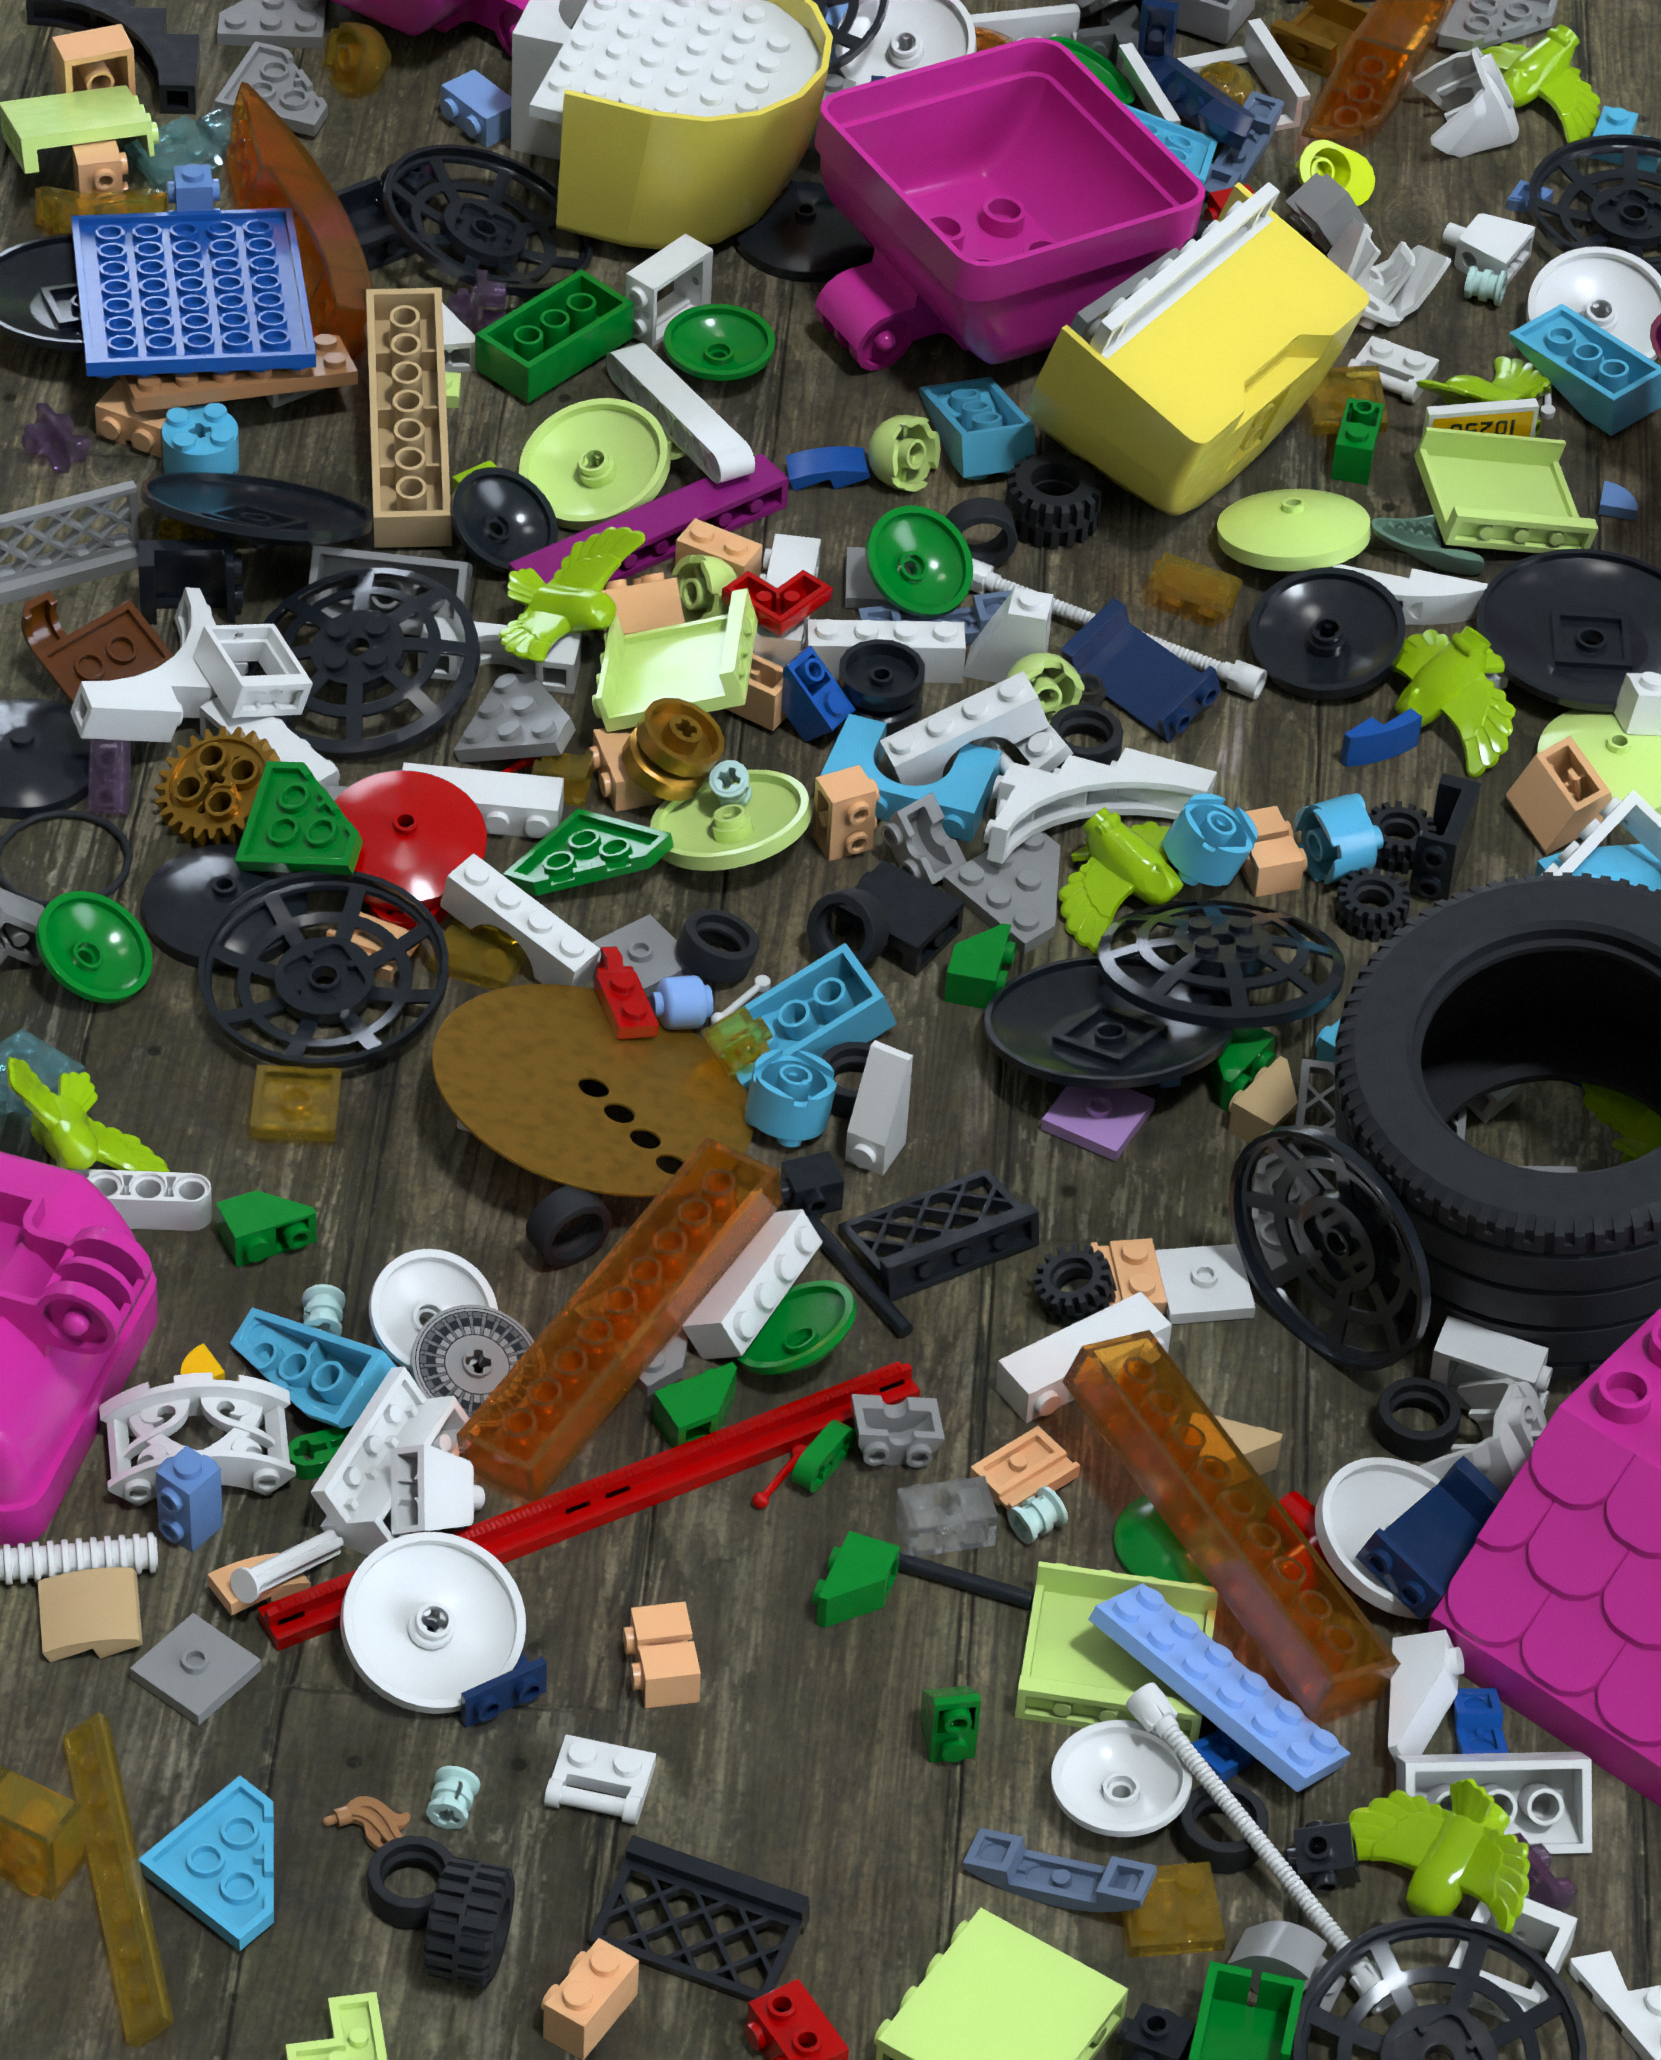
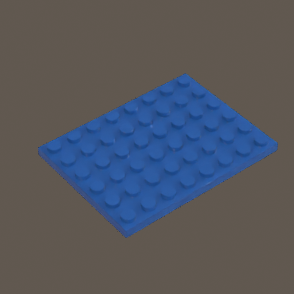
M292 208L71 216L87 376H96L98 378H111L115 375L147 377L160 373L187 375L191 372L223 374L236 370L264 372L268 369L286 368L292 371H300L305 368L316 367V350Z

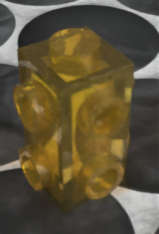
M1164 552L1162 559L1155 561L1150 575V580L1153 581L1151 588L1162 593L1161 601L1177 607H1182L1184 601L1197 605L1196 613L1217 620L1219 613L1231 616L1243 580L1234 575Z

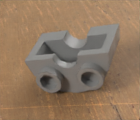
M933 792L897 811L890 817L889 823L883 826L881 830L882 838L891 847L893 855L899 863V868L930 885L940 881L944 875L966 863V859L956 839H951L943 829L942 821L945 816Z
M851 1394V1410L858 1446L862 1451L865 1463L872 1466L908 1464L910 1467L920 1468L932 1461V1453L938 1450L945 1439L937 1398L906 1397L899 1404L889 1405L882 1401L881 1395Z

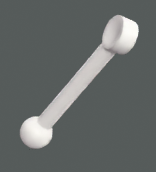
M1551 383V393L1544 395V405L1540 409V416L1547 420L1554 418L1555 407L1552 406Z
M758 975L754 980V986L724 1011L712 1014L710 1018L711 1025L738 1010L758 992L768 991L771 984L770 978L766 975Z

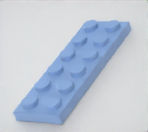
M1142 1583L1096 1605L1088 1619L1296 1792L1305 1789L1342 1768L1351 1753L1339 1744L1337 1738L1332 1733L1314 1724L1303 1714L1298 1705L1285 1700L1275 1692L1261 1675L1251 1672L1234 1658L1233 1653L1227 1647L1214 1642L1199 1629L1198 1624L1193 1619L1181 1615L1165 1601L1163 1595L1157 1590L1147 1587Z

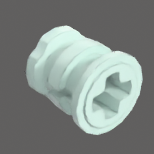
M1471 266L1465 282L1464 297L1471 299L1472 296H1478V300L1484 302L1492 299L1494 305L1499 307L1506 290L1507 271L1502 270L1499 275H1496L1493 270L1485 269L1484 272L1478 271V267Z
M726 760L714 766L710 773L709 783L722 806L729 804L745 806L751 799L750 778L743 764L734 760Z
M319 1284L307 1288L302 1296L304 1307L303 1324L341 1336L342 1324L340 1321L343 1318L342 1309L346 1302L344 1293L339 1288L327 1284Z
M1047 1486L1037 1490L1036 1499L1034 1496H1031L1022 1502L1021 1507L1015 1506L1007 1513L1012 1530L1025 1544L1034 1542L1039 1533L1043 1536L1052 1531L1054 1525L1062 1527L1068 1522V1514L1062 1500L1055 1491Z
M444 1766L436 1771L434 1777L435 1785L426 1815L438 1827L461 1829L466 1825L469 1816L468 1811H470L474 1800L473 1796L478 1794L481 1784L478 1777L465 1768Z

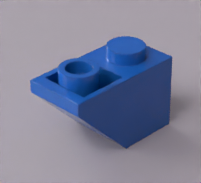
M811 645L802 650L783 667L782 711L804 742L833 731L848 717V714L856 710Z

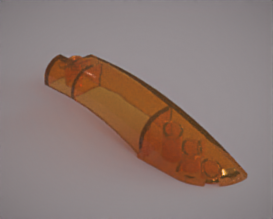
M1376 0L1356 31L1351 32L1302 129L1301 136L1319 140L1347 139L1363 134L1382 122L1399 101L1420 69L1457 0Z
M241 82L230 121L232 128L230 143L227 145L226 160L228 181L235 209L292 208L313 338L320 334L339 335L353 360L364 351L368 344L364 331V326L367 322L366 289H374L358 237L332 186L303 144L251 85Z

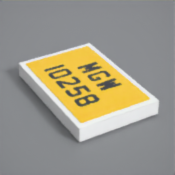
M1536 398L1429 406L1426 407L1423 432L1425 427L1534 437L1539 405Z

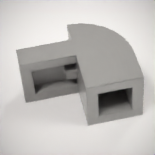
M1268 1921L1245 1929L1227 1964L1252 1969L1250 1987L1257 1994L1259 1992L1262 1972L1305 1980L1303 2001L1312 1980L1328 1961L1322 1955L1328 1943L1314 1932L1300 1925L1286 1921ZM1342 1975L1339 1976L1325 1994L1319 2006L1320 2008L1328 2012L1331 2011L1346 1981Z

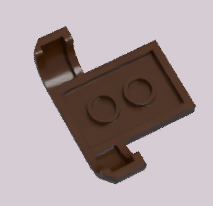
M49 590L24 605L21 619L24 639L30 651L72 705L81 681H111L134 677L156 669L174 657L173 653L131 600L68 635L64 632L57 617L56 608L58 602Z

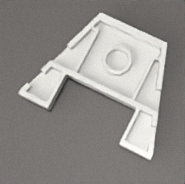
M1611 1951L1570 1958L1568 1971L1571 1977L1577 1983L1580 1981L1584 1983L1593 1994L1592 2001L1602 2013L1608 2012L1622 2028L1621 2035L1643 2060H1661V1985L1628 1991Z

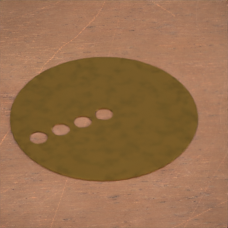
M527 984L496 989L481 994L462 1004L445 1019L437 1032L433 1044L431 1059L436 1085L443 1100L463 1126L478 1140L512 1163L546 1179L577 1189L625 1197H660L693 1191L715 1182L735 1168L744 1157L753 1134V1126L747 1124L744 1120L748 1093L715 1048L691 1029H665L658 1017H656L659 1023L657 1037L616 1040L595 989L559 984ZM583 1080H595L602 1083L609 1093L604 1097H592L585 1094L578 1084ZM610 1105L625 1107L632 1112L634 1120L629 1123L616 1122L605 1114L604 1109ZM634 1131L649 1132L659 1139L660 1145L653 1149L640 1147L631 1140L630 1134ZM663 1156L676 1158L685 1165L686 1171L679 1175L666 1173L657 1166L656 1160Z

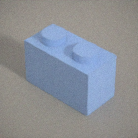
M475 69L441 85V114L466 132L469 137L487 148L511 136V96Z

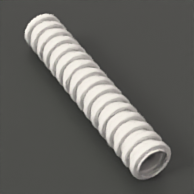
M153 1532L147 1533V1537L140 1538L137 1533L133 1534L132 1539H125V1535H119L118 1540H111L110 1536H104V1541H97L96 1537H90V1542H82V1538H76L75 1543L69 1544L67 1539H62L61 1544L56 1545L53 1544V1540H49L46 1542L47 1545L39 1546V1542L36 1541L32 1542L31 1547H25L24 1543H18V1548H10V1544H4L3 1549H0V1581H6V1585H12L13 1580L19 1579L21 1584H26L27 1579L34 1578L35 1583H38L44 1577H52L85 1569L130 1567L134 1568L138 1575L142 1574L143 1569H149L150 1573H156V1568H158L157 1539L154 1537Z

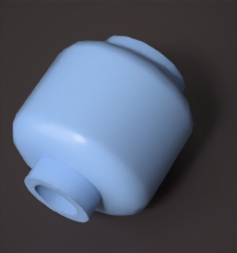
M698 976L662 978L656 992L650 993L649 1003L655 1017H658L661 1025L667 1030L701 1028L706 1018L712 1016V990L709 985H704Z

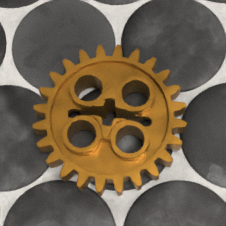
M222 726L218 736H213L209 729L205 730L204 740L199 741L193 735L190 736L192 746L188 749L178 745L177 750L180 756L178 759L173 757L165 759L171 769L159 771L158 774L163 783L155 785V790L160 796L155 802L161 811L160 815L166 825L170 827L175 836L181 834L186 843L195 839L199 847H204L208 839L212 841L213 845L221 844L222 838H227L231 844L236 843V834L244 833L266 762L281 761L267 739L260 740L255 731L252 730L245 735L242 728L238 726L233 734L230 735L226 727Z

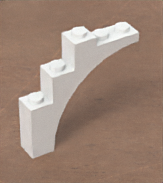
M185 587L174 617L180 635V649L174 657L158 668L134 677L111 681H81L70 711L81 738L171 742L176 727L181 725L183 718H200L199 707L213 700L216 696L214 689L193 658L203 627L216 625L212 617L211 607L206 603L200 588ZM248 661L233 662L240 675L245 676L249 670Z
M1126 747L1119 760H1112L1110 765L1068 755L1061 769L1055 768L1053 773L1011 762L1004 776L998 775L993 786L992 798L997 799L996 820H989L984 834V842L989 844L987 860L1003 864L1012 851L1031 836L1056 825L1078 819L1091 818L1103 807H1106L1111 814L1117 812L1119 815H1142L1176 819L1192 796L1201 793H1214L1217 772Z

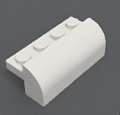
M405 1366L391 1368L310 1492L327 1515L320 1526L323 1531L334 1530L338 1537H342L344 1547L365 1555H370L374 1550L395 1538L408 1535H391V1449L427 1444L459 1456L476 1427L454 1396L427 1399Z

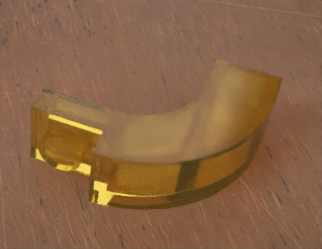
M49 186L35 188L36 224L54 227V232L72 234L71 216L167 212V191L135 187L116 192L88 193Z

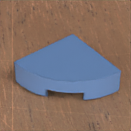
M1519 181L1507 200L1506 209L1529 212L1527 200L1530 182ZM1542 187L1538 198L1551 202L1554 190Z
M1604 481L1598 515L1636 521L1638 506L1634 496L1622 486Z

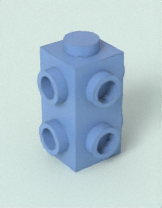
M210 164L173 166L174 181H167L168 203H175V210H168V212L220 210V208H214L213 201H220L219 179H212Z
M185 1446L174 1457L166 1458L156 1471L159 1530L168 1541L178 1543L193 1553L223 1527L221 1468L211 1457L201 1455L189 1446Z

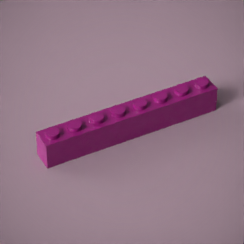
M761 453L754 456L755 471L752 474L719 484L713 482L709 477L701 479L510 562L509 574L511 571L518 572L522 568L525 570L532 568L547 584L554 579V573L561 570V562L563 558L570 555L574 543L578 541L585 542L591 535L601 534L608 527H615L616 529L629 527L632 531L643 532L645 534V542L622 561L621 566L613 573L608 582L628 578L675 557L677 538L695 518L732 532L786 508L789 478Z

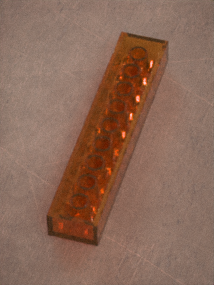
M706 1137L456 1434L460 1457L471 1461L474 1467V1474L530 1502L539 1500L782 1204L779 1170Z
M1150 1330L1083 1345L1064 1377L1063 1384L1310 1719L1378 1699L1401 1663Z

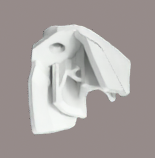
M1478 47L1467 52L1455 53L1412 79L1415 88L1427 95L1442 110L1448 111L1444 114L1447 122L1430 138L1431 144L1444 153L1462 158L1480 151L1510 144L1517 139L1519 126L1513 107L1514 100L1491 53L1484 55Z
M1353 218L1328 252V259L1368 293L1369 303L1358 324L1367 329H1374L1378 323L1387 327L1398 326L1405 316L1417 310L1449 267L1451 258L1421 245H1417L1410 250L1406 242L1401 241L1388 260L1373 266L1381 251L1370 238L1372 228H1369L1368 224Z
M1508 1377L1463 1382L1459 1385L1457 1392L1472 1408L1469 1416L1479 1424L1483 1441L1478 1444H1453L1451 1448L1453 1453L1424 1463L1419 1467L1441 1480L1452 1465L1464 1455L1505 1494L1532 1453L1535 1442L1547 1425L1540 1400L1533 1387L1527 1381L1516 1382Z

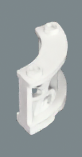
M191 1373L175 1375L174 1383L150 1388L149 1383L146 1382L110 1398L99 1407L100 1420L107 1423L111 1470V1479L107 1481L108 1491L136 1506H141L157 1497L156 1471L166 1458L174 1457L185 1447L168 1437L184 1425L188 1416L204 1415L214 1426L228 1432L211 1446L203 1450H195L201 1455L211 1457L221 1468V1485L241 1487L263 1495H270L296 1476L295 1465L290 1464L284 1410L290 1405L289 1390L276 1384L244 1375H238L237 1381L213 1380V1373ZM264 1424L265 1432L258 1429V1427ZM129 1435L137 1438L131 1444H129ZM259 1444L267 1448L268 1455L262 1454ZM140 1453L137 1465L131 1467V1459Z

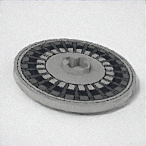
M460 1305L439 1312L421 1328L411 1351V1375L425 1397L429 1399L454 1396L476 1428H493L513 1421L531 1405L540 1387L542 1363L534 1340L515 1319L487 1306ZM471 1359L478 1360L479 1367L483 1368L481 1373L474 1372V1367L469 1365Z

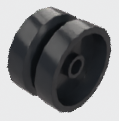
M883 639L859 642L846 650L840 659L838 685L856 709L851 714L887 723L886 737L919 722L921 719L925 664L916 651L908 645Z

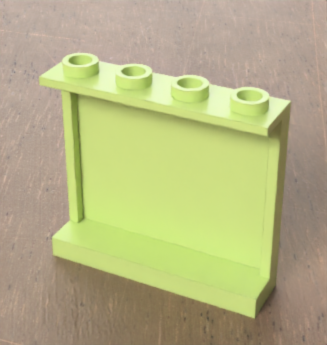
M126 85L0 102L3 138L25 174L39 172L37 150L136 136L149 157L155 156L154 144H159L156 122H152L150 113H145L144 105L139 104L137 95L133 96Z
M1425 427L1414 458L1445 545L1543 553L1562 549H1590L1599 528L1595 519L1580 518L1559 464L1560 457L1566 446L1565 440Z
M748 589L732 591L729 613L726 615L624 635L618 616L615 615L611 626H609V631L604 633L605 652L600 654L602 668L601 673L596 675L597 694L592 696L595 716L603 719L607 732L636 727L648 706L653 701L664 697L680 698L697 705L705 712L745 705L758 624Z
M1039 1561L1022 1673L1018 1685L1015 1718L1080 1728L1110 1720L1137 1721L1126 1707V1703L1135 1691L1148 1683L1154 1682L1178 1713L1175 1720L1179 1723V1728L1183 1735L1191 1743L1199 1740L1202 1713L1088 1619L1096 1605L1144 1583L1147 1587L1160 1592L1165 1601L1181 1615L1193 1619L1198 1624L1199 1629L1212 1639L1219 1588L1204 1586L1199 1583H1184L1158 1579L1152 1576L1143 1577L1116 1573L1110 1570H1095L1068 1566L1063 1563L1054 1564Z
M980 1907L969 1922L963 1920L952 1936L951 1946L944 1955L937 1953L933 1957L926 1970L925 1979L919 1987L913 1985L908 1989L901 2001L900 2011L892 2021L886 2019L880 2025L873 2044L877 2046L876 2060H890V2058L894 2060H1093L1125 2017L1128 1988Z

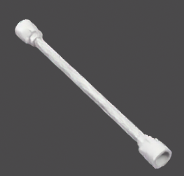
M972 558L973 579L969 590L979 594H985L986 590L992 593L1013 591L1014 588L1029 590L1028 587L1025 588L1001 578V575L993 572L994 566ZM1053 597V614L1065 617L1071 621L1074 620V622L1084 626L1096 615ZM1146 633V635L1196 669L1199 668L1201 671L1206 670L1209 666L1215 668L1217 676L1220 680L1227 682L1226 688L1252 699H1257L1264 688L1267 670L1238 659L1235 661V664L1227 661L1221 663V661L1212 660L1211 657L1208 658L1206 655L1203 656V654L1198 652L1194 653L1193 650L1190 651L1179 645L1176 646L1174 643L1172 644Z
M1154 1682L1148 1683L1135 1691L1126 1703L1129 1711L1148 1732L1152 1731L1154 1734H1158L1161 1739L1167 1740V1743L1171 1745L1174 1752L1178 1754L1179 1758H1182L1183 1763L1189 1767V1770L1200 1781V1784L1207 1790V1793L1211 1794V1798L1218 1803V1806L1229 1817V1820L1236 1826V1829L1240 1830V1834L1243 1835L1244 1839H1247L1248 1844H1251L1250 1846L1262 1858V1861L1269 1867V1870L1273 1871V1875L1276 1876L1281 1885H1284L1287 1892L1295 1899V1902L1306 1913V1916L1310 1917V1921L1313 1922L1318 1931H1321V1934L1325 1936L1324 1938L1337 1953L1351 1940H1348L1347 1935L1341 1931V1928L1333 1921L1334 1919L1329 1917L1330 1914L1326 1912L1321 1903H1318L1319 1901L1315 1898L1314 1894H1311V1891L1307 1889L1308 1887L1300 1880L1296 1872L1292 1871L1293 1868L1289 1866V1863L1285 1861L1284 1857H1281L1280 1852L1274 1848V1845L1270 1843L1271 1841L1267 1839L1263 1831L1259 1830V1826L1256 1825L1251 1816H1248L1249 1814L1241 1807V1804L1230 1793V1790L1227 1789L1222 1780H1219V1777L1212 1771L1209 1764L1205 1762V1759L1201 1757V1754L1198 1753L1193 1744H1190L1191 1742L1183 1735V1732L1180 1731L1179 1723L1175 1720L1178 1713L1169 1703L1168 1698ZM1367 1956L1358 1960L1348 1969V1972L1352 1975L1349 1983L1358 1992L1360 1998L1375 1984L1383 1980L1376 1963L1373 1960L1370 1961ZM1391 1995L1378 2003L1371 2012L1378 2014L1394 2003Z

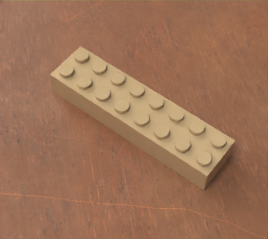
M366 289L374 548L452 546L442 289Z

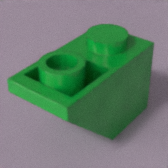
M1348 397L1335 444L1331 479L1368 485L1385 404Z
M1000 924L954 945L946 974L944 1002L986 1009L992 996L1001 987H1005V984L1008 982L1009 971L1004 969L1005 966H1013L1017 943L1010 942V924Z
M1263 1028L1235 1029L1234 1037L1226 1050L1208 1064L1220 1109L1227 1112L1230 1101L1239 1090L1244 1091L1253 1083L1255 1076L1261 1068H1268L1276 1060L1277 1056L1274 1054L1276 1035Z
M258 1190L216 1202L217 1233L236 1267L258 1262L265 1258L293 1249H300L317 1242L316 1211L311 1206Z
M733 1362L718 1368H710L699 1375L678 1383H670L662 1389L654 1391L653 1421L671 1448L723 1428L736 1393L737 1367Z
M849 1531L842 1547L834 1546L827 1566V1572H829L827 1579H819L812 1597V1605L818 1606L816 1625L826 1628L883 1608L898 1576L900 1546Z
M970 1686L922 1690L920 1722L930 1763L942 1761L958 1762L963 1759L975 1758L981 1697L980 1693Z

